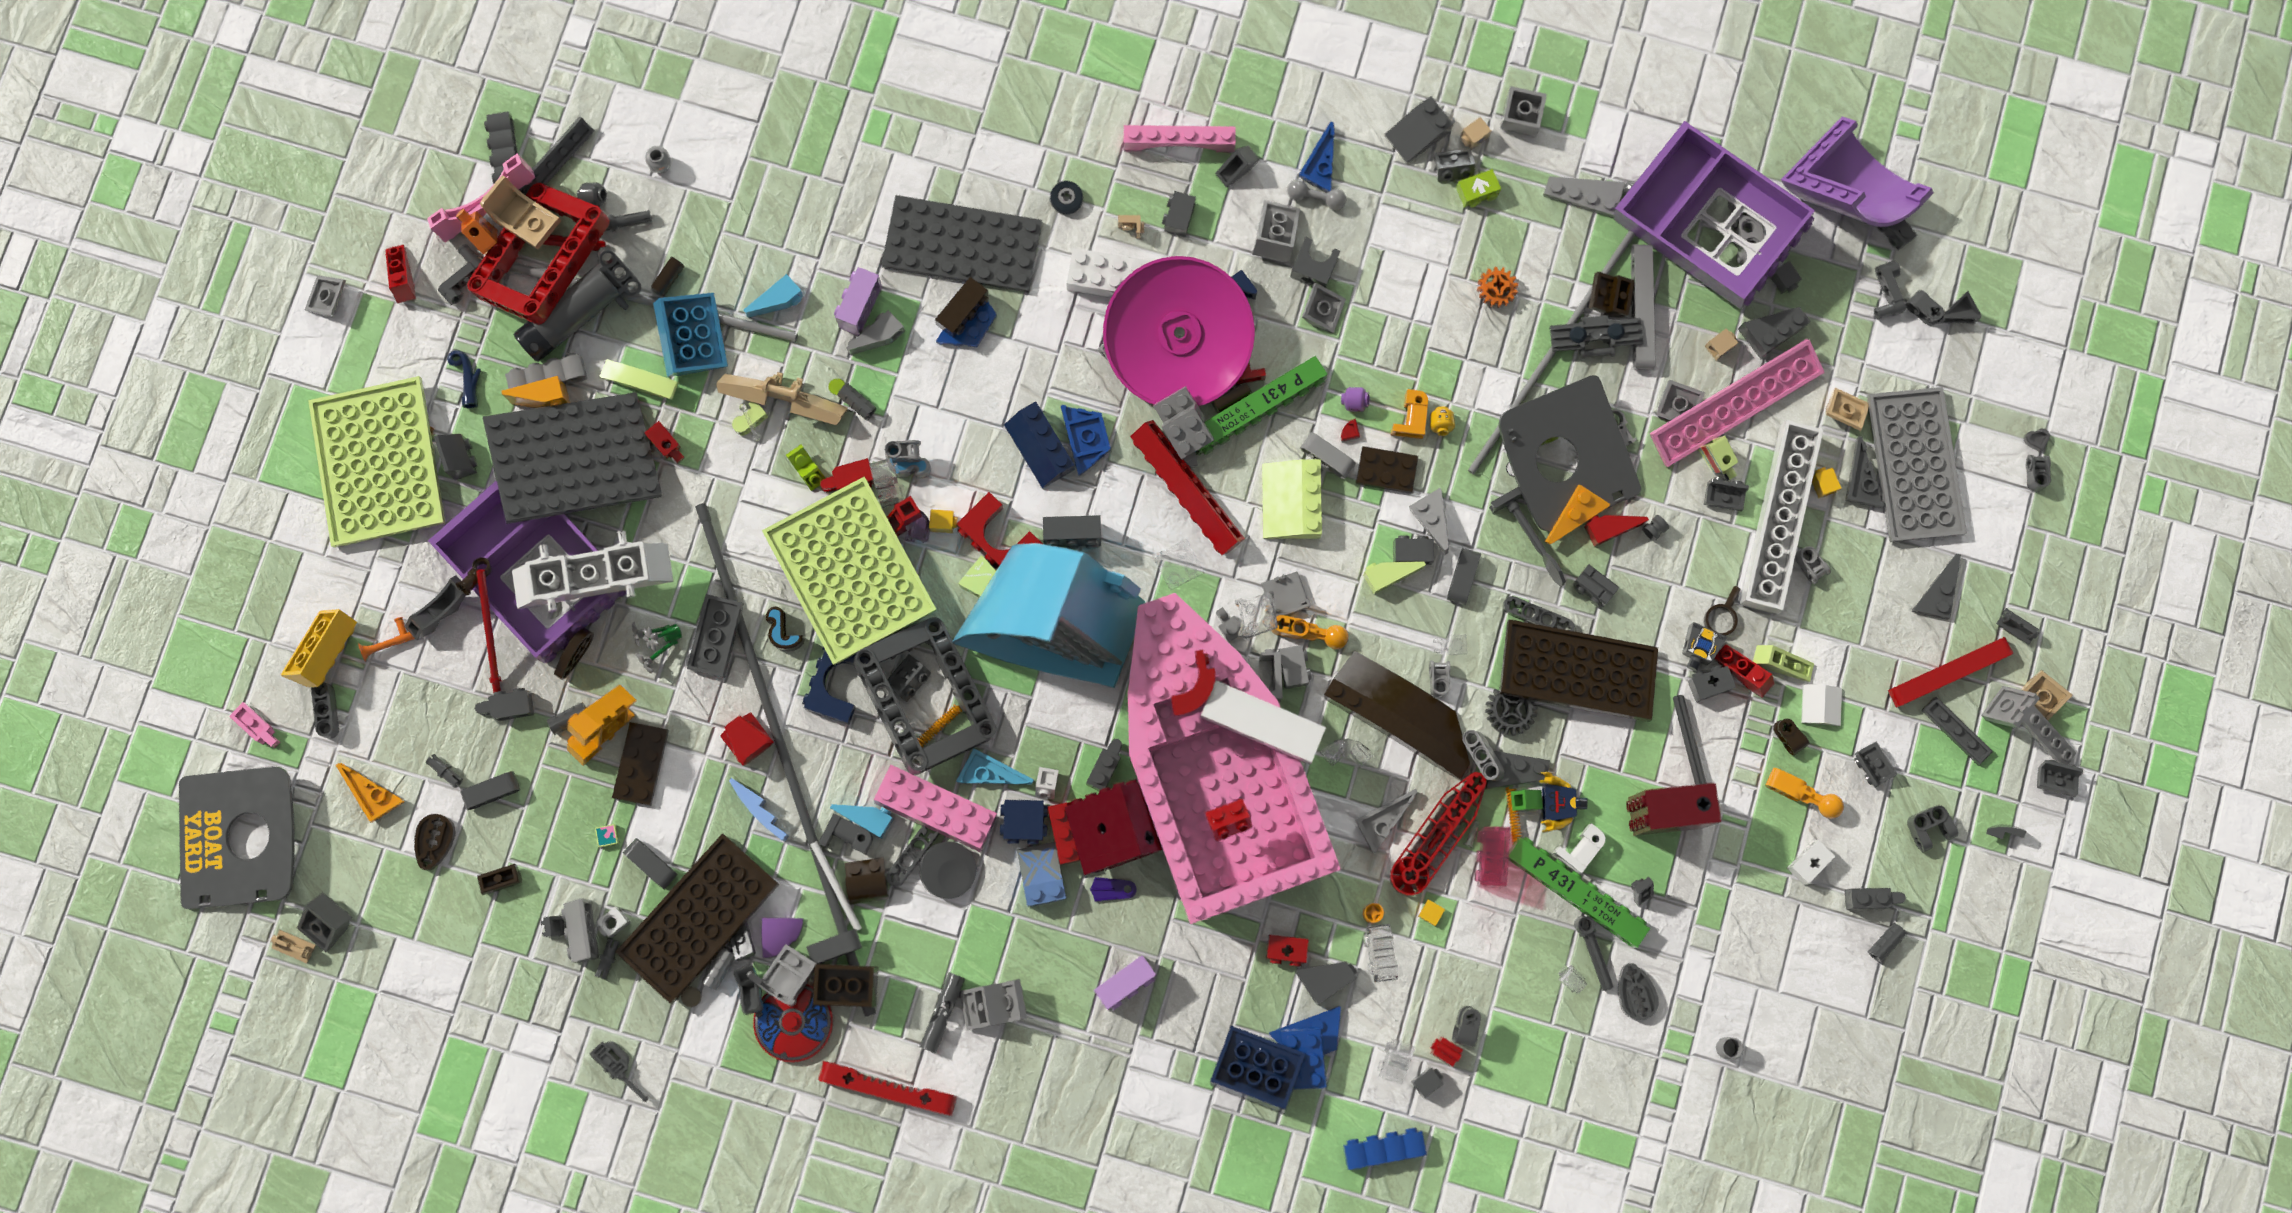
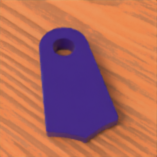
M1095 877L1090 891L1094 901L1100 902L1132 898L1136 894L1137 888L1135 883L1129 880ZM1125 886L1132 888L1130 893L1124 891Z

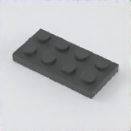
M709 594L705 595L687 669L725 678L744 603Z

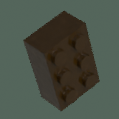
M815 964L813 1005L876 1007L878 966Z

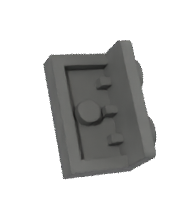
M1714 477V479L1707 483L1704 505L1743 511L1745 495L1749 485H1744L1742 481L1727 482L1724 478Z
M1877 741L1855 753L1856 758L1854 760L1859 768L1863 767L1866 772L1864 776L1870 785L1873 784L1875 788L1897 775V772Z
M2045 760L2038 767L2037 788L2076 797L2078 795L2079 777L2083 774V769L2071 764L2058 763L2055 760Z

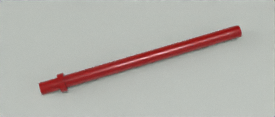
M477 570L491 674L489 682L492 683L493 693L501 691V676L498 673L485 570Z

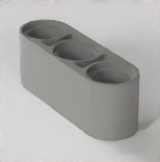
M1312 432L1300 447L1312 459H1321L1322 466L1342 479L1348 476L1356 464L1348 455Z
M1466 731L1463 735V742L1482 775L1488 780H1501L1505 774L1504 768L1485 736L1479 731ZM1476 734L1477 741L1472 744L1471 737ZM1483 751H1486L1487 757L1482 760L1480 755ZM1493 767H1495L1497 770V773L1494 777H1492L1490 774V771Z

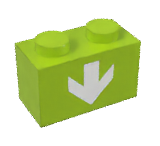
M1493 169L1458 181L1456 186L1464 208L1468 206L1475 207L1484 200H1494L1501 191Z

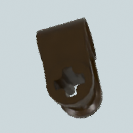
M1791 719L1775 722L1773 731L1792 756H1795L1810 744L1807 737ZM1783 725L1787 726L1785 728V731L1782 730V728L1784 727Z

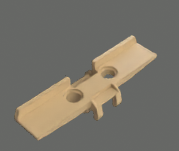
M777 372V375L774 374L772 377H767L765 381L724 374L716 385L718 393L761 405L766 404L767 396L791 402L790 413L837 425L848 410L847 407L801 392L802 378L797 377V380L791 384L790 388L782 386L783 373Z

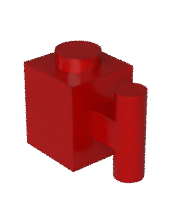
M1444 1037L1436 1038L1430 1047L1432 1049L1430 1054L1450 1067H1453L1462 1056L1463 1049Z

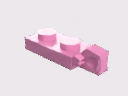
M242 702L229 716L256 742L262 745L267 743L274 748L281 743L273 736L275 733L273 728L246 703Z

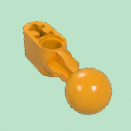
M1285 615L1277 616L1270 625V629L1275 635L1311 641L1320 639L1324 640L1331 649L1343 648L1349 639L1347 630L1340 625H1333L1328 629L1319 628L1317 624ZM1279 621L1282 622L1281 625L1284 626L1282 629L1279 628ZM1295 625H1300L1303 628V633H1297Z
M1778 768L1772 769L1765 784L1770 790L1791 800L1802 801L1806 804L1812 803L1818 806L1820 813L1829 819L1839 817L1844 810V803L1839 796L1835 794L1822 796L1816 793L1814 788L1808 786L1804 780Z

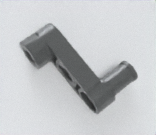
M467 244L462 245L458 249V253L467 261V264L444 281L438 288L439 293L450 305L456 304L462 299L463 293L460 289L468 283L482 261L481 257L475 255Z
M1893 260L1876 266V276L1888 302L1887 305L1874 309L1876 319L1879 320L1889 315L1895 316L1905 312L1906 305L1895 280V277L1900 276L1899 264Z

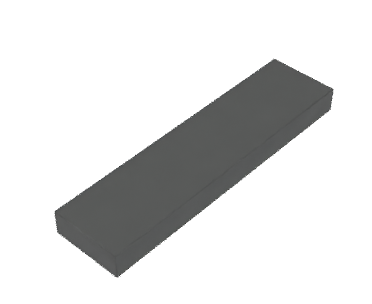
M1934 697L1921 710L1977 765H1980L1993 752L1937 697Z

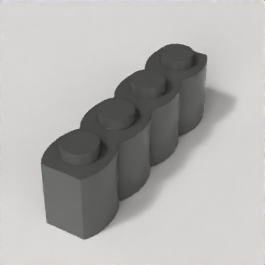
M509 111L487 115V121H484L485 130L489 132L487 145L489 150H492V156H489L491 167H494V173H492L493 184L503 172V163L517 154L514 123Z

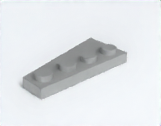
M1549 176L1543 196L1614 218V211L1620 202L1625 182Z

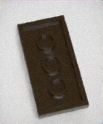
M633 722L629 723L612 795L613 799L648 806L652 805L669 733L668 729Z

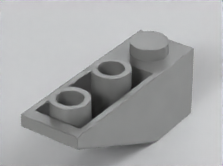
M889 310L886 313L882 312L871 326L867 325L862 330L861 335L857 338H852L848 342L847 351L850 355L892 344L905 332L904 326Z

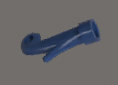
M460 350L451 351L447 356L448 363L451 366L463 364L462 407L475 408L478 406L476 387L481 369L478 368L473 375L470 359L465 352ZM454 357H460L458 361H453Z

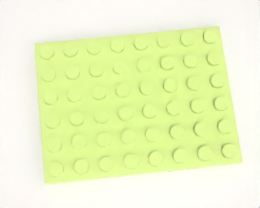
M420 376L308 400L331 547L335 548L446 523L423 382Z
M865 477L762 530L833 665L857 654L860 649L881 641L937 611Z

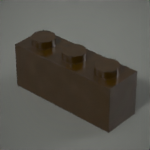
M969 277L936 317V325L952 338L960 335L965 329L964 325L969 320L972 321L975 318L978 308L980 306L983 307L988 302V290L972 277Z

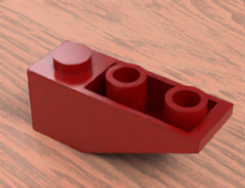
M404 244L385 249L389 289L397 304L416 299L414 282Z
M1727 644L1722 647L1714 658L1722 667L1728 666L1731 675L1762 698L1774 685L1773 676L1770 672Z

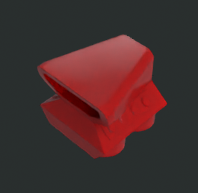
M751 712L743 717H736L724 727L725 731L720 735L742 766L749 764L774 743Z

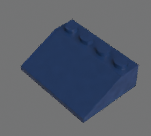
M1231 1026L1212 1074L1210 1085L1285 1114L1306 1053Z

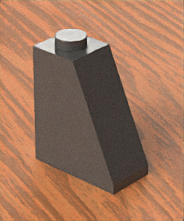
M1347 962L1303 968L1295 971L1316 1005L1357 979L1355 975L1357 973L1356 969L1351 963L1348 964Z

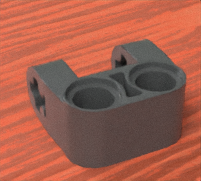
M1937 805L1912 815L1907 820V826L1912 838L1921 852H1926L1933 848L1926 830L1936 825L1939 826L1947 840L1958 837V830L1945 807ZM1934 810L1939 813L1938 820L1933 817ZM1917 818L1922 821L1921 828L1916 825Z
M1471 1006L1460 1008L1452 1035L1454 1043L1475 1047L1481 1021V1015L1476 1009ZM1473 1014L1472 1018H1466L1467 1015Z

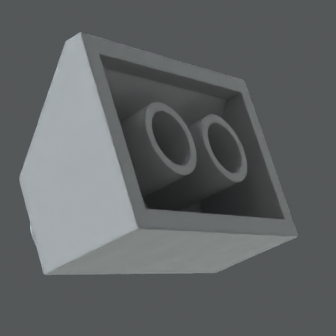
M581 898L564 903L561 913L563 920H566L567 928H564L566 940H569V948H567L568 958L571 959L572 963L599 959L591 900Z

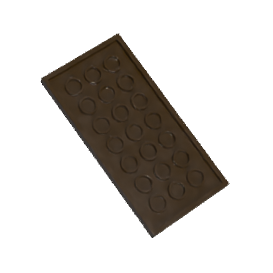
M1509 619L1506 628L1499 694L1650 722L1653 715L1658 647Z
M722 833L615 953L667 1002L673 1005L780 884Z

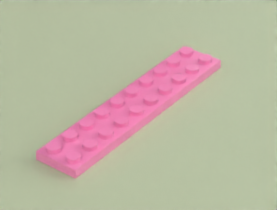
M1806 339L1649 434L1664 465L1669 467L1825 372L1810 340Z

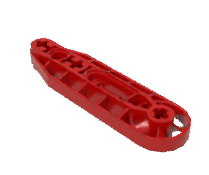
M1471 773L1442 795L1395 861L1390 871V881L1392 887L1398 893L1405 896L1421 893L1474 821L1487 784V780L1482 773ZM1478 778L1479 784L1473 790L1469 789L1474 784L1473 779ZM1464 782L1460 790L1456 789L1457 786ZM1454 791L1456 795L1448 806L1441 802L1446 794ZM1462 793H1467L1470 796L1468 803L1461 800ZM1480 794L1479 799H1478V803H1476L1475 800H1476V798L1478 797V795ZM1438 805H1440L1445 811L1436 822L1430 817ZM1458 805L1461 806L1456 813L1458 816L1452 817L1450 810L1453 811ZM1473 805L1476 809L1469 822L1464 818V815ZM1429 820L1434 826L1428 835L1424 837L1419 832ZM1462 821L1467 826L1460 836L1457 837L1452 832L1459 822ZM1439 829L1433 840L1428 844L1425 853L1421 851L1435 830ZM1444 833V838L1441 840V842L1434 850L1432 855L1428 856L1427 853L1430 851V849L1434 848V845ZM1416 836H1418L1423 842L1413 853L1408 848ZM1450 836L1456 841L1448 853H1446L1441 848ZM1405 852L1412 856L1401 858ZM1440 852L1445 857L1435 869L1430 863L1437 853ZM1418 855L1423 857L1426 860V863H1424L1422 860L1416 857ZM1428 868L1433 871L1430 878ZM1412 872L1414 874L1412 875L1414 879H1410L1408 881L1405 878L1407 877L1405 876V873ZM1419 876H1424L1426 879H1419ZM1402 884H1405V886L1402 888V890H1399V888L1401 887V885H1402ZM1412 884L1416 885L1418 892L1415 893Z

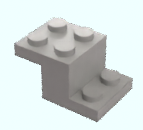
M1186 386L1153 405L1163 422V431L1181 459L1214 441V437L1205 424L1204 414Z
M1020 979L960 991L966 1030L1027 1019Z

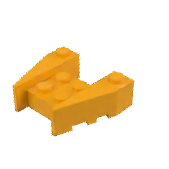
M618 685L581 713L574 714L568 720V731L572 736L567 741V751L584 766L603 749L601 745L608 739L611 741L615 736L614 734L635 716L629 710V707L637 700L622 685Z

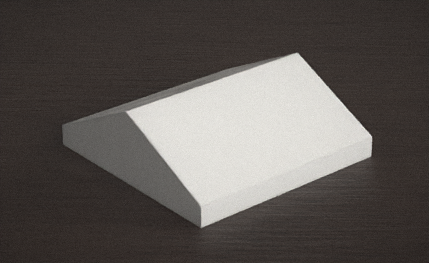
M1803 685L1801 723L1841 726L1842 688L1829 685Z

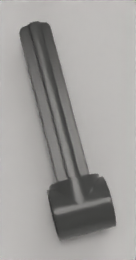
M1579 916L1574 922V927L1578 931L1579 936L1584 938L1602 990H1610L1613 988V984L1594 934L1597 932L1595 921L1589 916ZM1584 919L1589 922L1587 930L1581 928V922Z

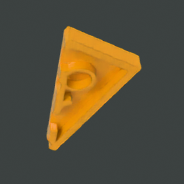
M1578 485L1545 542L1553 544L1609 507L1610 504L1582 485Z
M343 763L336 764L337 769L371 823L404 803V800Z

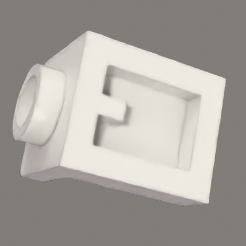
M1039 767L1035 790L1036 797L1044 800L1055 798L1059 770Z

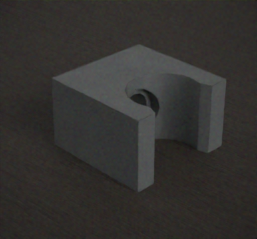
M1306 237L1290 277L1311 286L1317 283L1326 288L1339 258L1340 250L1334 248L1330 258L1326 261H1315L1309 255L1312 239Z

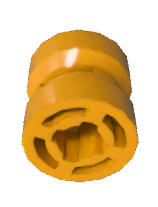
M1377 903L1368 904L1363 909V918L1368 923H1377L1383 918L1384 910Z

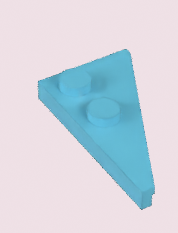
M974 748L956 782L1032 785L1034 779Z

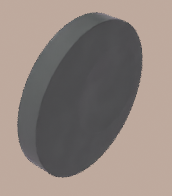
M940 842L930 847L923 855L919 866V875L923 886L932 895L944 899L957 898L966 893L974 883L976 863L971 852L963 845L956 842Z

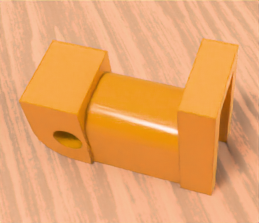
M1407 389L1404 401V408H1407L1406 425L1393 424L1391 436L1423 439L1428 407L1426 393L1420 390Z

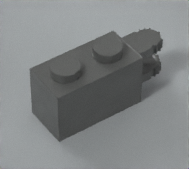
M1112 739L1107 750L1102 749L1086 782L1087 786L1097 791L1107 788L1121 759V756L1118 754L1122 747V742L1119 739Z
M1851 888L1845 890L1846 909L1892 908V904H1901L1906 899L1905 893L1891 892V888Z

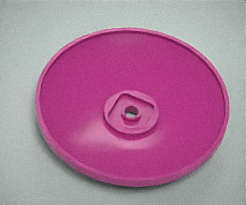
M1171 256L1153 260L1142 265L1128 275L1118 286L1110 299L1105 313L1103 341L1107 359L1112 370L1130 392L1153 405L1185 386L1198 406L1214 401L1226 393L1242 376L1254 347V318L1250 304L1242 289L1232 277L1219 267L1193 257ZM1178 327H1182L1185 330V335L1182 338L1175 336L1174 332Z

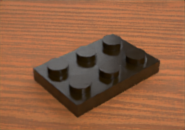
M1362 446L1356 484L1412 494L1418 456Z

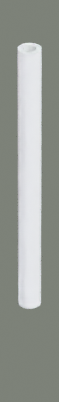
M818 841L810 844L853 929L860 930L862 927Z

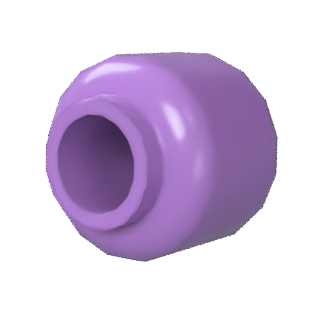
M1348 387L1345 393H1342L1341 404L1345 405L1347 411L1363 412L1366 407H1369L1370 395L1369 392H1366L1365 388Z

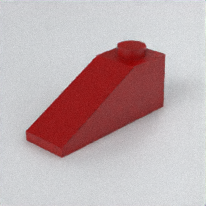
M1596 515L1588 520L1589 523L1584 528L1593 546L1596 547L1644 525L1649 519L1645 516L1604 515L1599 518Z

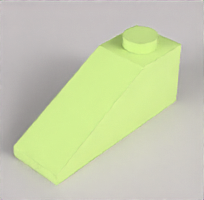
M1382 562L1378 565L1372 563L1365 568L1366 571L1363 576L1373 594H1376L1424 569L1426 564L1425 562Z
M1757 645L1753 659L1754 663L1766 670L1810 682L1814 663L1774 645Z

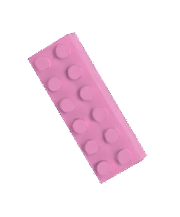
M890 765L874 797L876 805L922 826H926V828L935 832L937 831L939 834L978 852H981L997 819V813L893 765Z

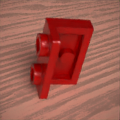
M1243 799L1205 812L1215 841L1225 840L1232 835L1246 832L1253 827Z

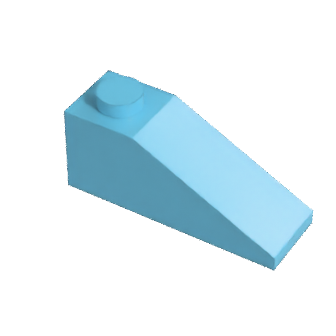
M786 274L743 311L748 318L787 309L792 305H797L802 300L803 293Z
M834 804L830 807L835 812L881 839L894 820L890 816L892 812L883 807L880 810L876 807Z

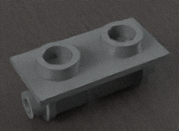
M2005 608L1996 623L2028 645L2033 638L2036 639L2039 635L2038 628Z

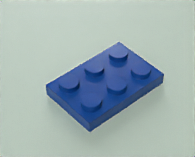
M1321 1028L1282 1029V1045L1306 1053L1294 1089L1326 1088L1327 1079Z

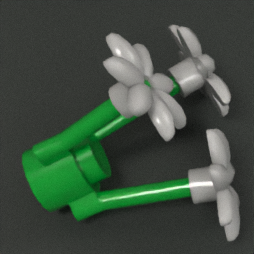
M635 622L632 623L633 636L638 647H640L639 638L643 637L644 641H648L647 648H651L653 651H656L655 646L659 645L657 642L658 638L663 637L666 642L669 641L667 645L651 657L648 656L644 659L642 655L637 653L639 662L652 674L654 671L649 665L671 646L678 644L677 639L682 638L681 631L677 624L655 629L648 627L647 629L637 630Z

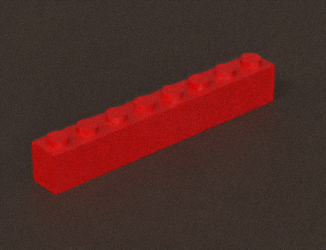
M1154 420L1147 421L1130 436L1135 447L1142 451L1145 455V460L1152 464L1156 474L1167 484L1169 491L1179 499V504L1189 512L1193 522L1197 523L1202 529L1203 535L1213 543L1214 549L1221 555L1231 552L1245 540L1244 536L1185 460L1179 457L1171 442Z

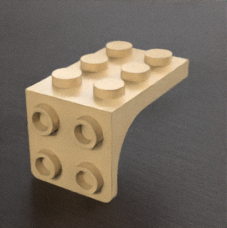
M501 176L494 183V186L484 195L480 202L481 207L494 222L537 250L561 222L558 216L520 192L505 176Z

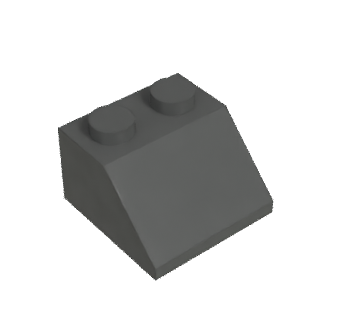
M462 434L434 436L444 471L450 477L458 480L477 473L475 467L478 464L475 456L471 455L470 449H472L469 438H465Z
M321 893L306 904L297 929L327 953L347 930L352 916L346 910L339 907L331 898Z

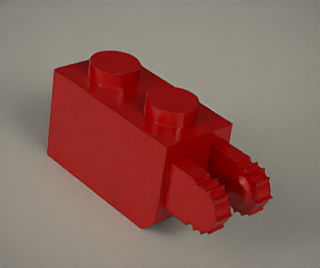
M868 458L835 467L832 471L833 476L820 481V487L826 493L838 491L863 477L867 480L870 488L873 484H876Z

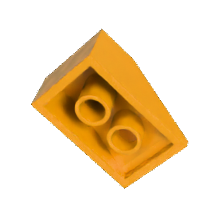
M558 376L501 391L502 395L511 404L524 407H552L570 403L566 385Z

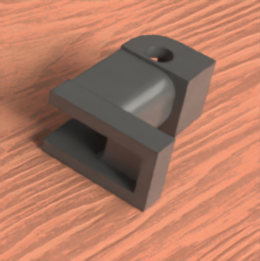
M833 813L818 843L828 848L833 836L852 844L851 848L866 855L873 842V836L866 829ZM861 836H865V840L863 842L859 841Z

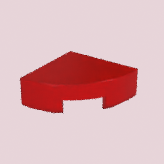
M1356 419L1349 421L1344 426L1341 432V442L1360 438Z

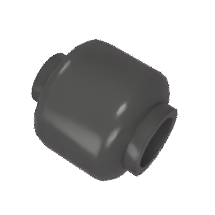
M586 182L577 191V198L600 207L607 199V192L600 183Z

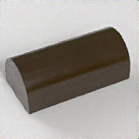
M670 257L651 285L652 291L664 297L685 266L676 258Z
M1243 383L1211 403L1219 414L1252 393L1247 383Z
M515 863L477 876L482 895L522 883L520 870Z

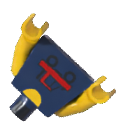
M1541 772L1545 779L1539 780V782L1547 783L1542 786L1543 821L1540 823L1546 825V829L1542 830V832L1561 830L1569 825L1574 817H1577V809H1587V798H1577L1576 789H1573L1569 783L1552 775L1551 772Z

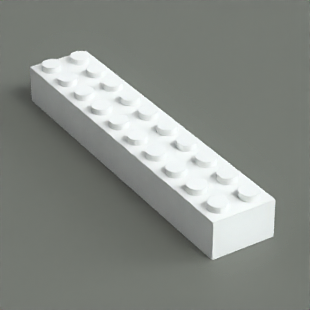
M1789 420L1780 425L1740 605L1774 614L1783 611L1824 429Z

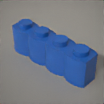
M1417 1127L1405 1129L1403 1134L1393 1131L1385 1133L1386 1137L1378 1138V1135H1371L1366 1137V1141L1359 1142L1358 1138L1347 1140V1144L1343 1145L1347 1169L1351 1170L1425 1156L1427 1153L1423 1133L1421 1130L1417 1131Z

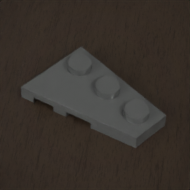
M1494 751L1504 768L1505 774L1499 781L1487 779L1486 789L1544 780L1545 777L1541 772H1548L1550 760ZM1493 767L1490 771L1492 777H1494L1497 773L1495 767Z

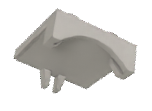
M1298 571L1287 575L1283 574L1281 577L1277 576L1272 580L1261 583L1273 619L1279 615L1286 616L1311 606Z

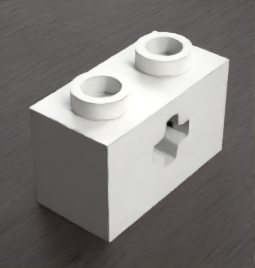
M1815 840L1808 845L1787 869L1803 885L1813 884L1820 878L1818 874L1823 869L1827 870L1833 864L1832 860L1835 855L1820 840ZM1811 860H1814V861H1815V862L1813 863V865H1814L1815 867H1811V866H1810V865L1812 864Z

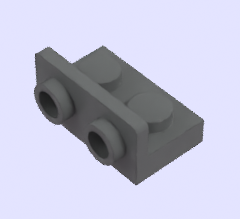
M1471 149L1434 153L1438 182L1466 179L1474 176L1475 161Z
M1905 220L1891 226L1877 227L1879 231L1888 237L1890 244L1898 250L1917 236Z
M908 654L887 680L892 690L904 701L908 702L921 685L928 680L931 672L922 663Z

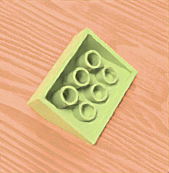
M1301 459L1262 464L1263 539H1320L1322 535L1321 459Z

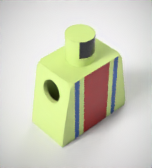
M1726 436L1715 438L1698 449L1714 474L1722 472L1727 481L1737 476L1732 466L1737 464L1738 460Z

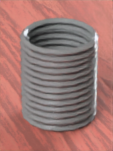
M1723 1037L1717 1042L1716 1051L1724 1059H1737L1743 1053V1045L1737 1038ZM1728 1040H1731L1735 1045V1052L1732 1056H1728L1724 1051V1045Z

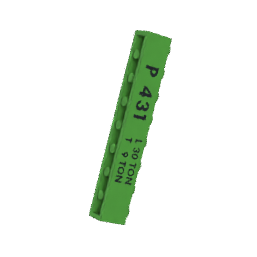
M1317 357L1310 358L1205 421L1207 428L1214 437V441L1197 450L1198 456L1202 453L1204 455L1210 453L1217 444H1225L1232 435H1240L1246 430L1247 426H1255L1262 421V417L1275 414L1280 406L1286 407L1290 405L1295 397L1305 396L1310 392V388L1314 386L1317 388L1326 382L1327 372Z
M1527 837L1517 838L1505 855L1507 860L1586 916L1593 918L1596 923L1630 947H1639L1650 930L1646 926L1647 922L1638 916L1635 918L1630 915L1631 911L1623 905L1620 907L1614 903L1615 900L1611 896L1599 893L1598 887L1590 882L1587 884L1582 881L1583 877L1575 871L1571 873L1565 869L1566 865L1563 862L1551 859L1549 857L1550 854L1542 848L1539 850L1534 847V842Z

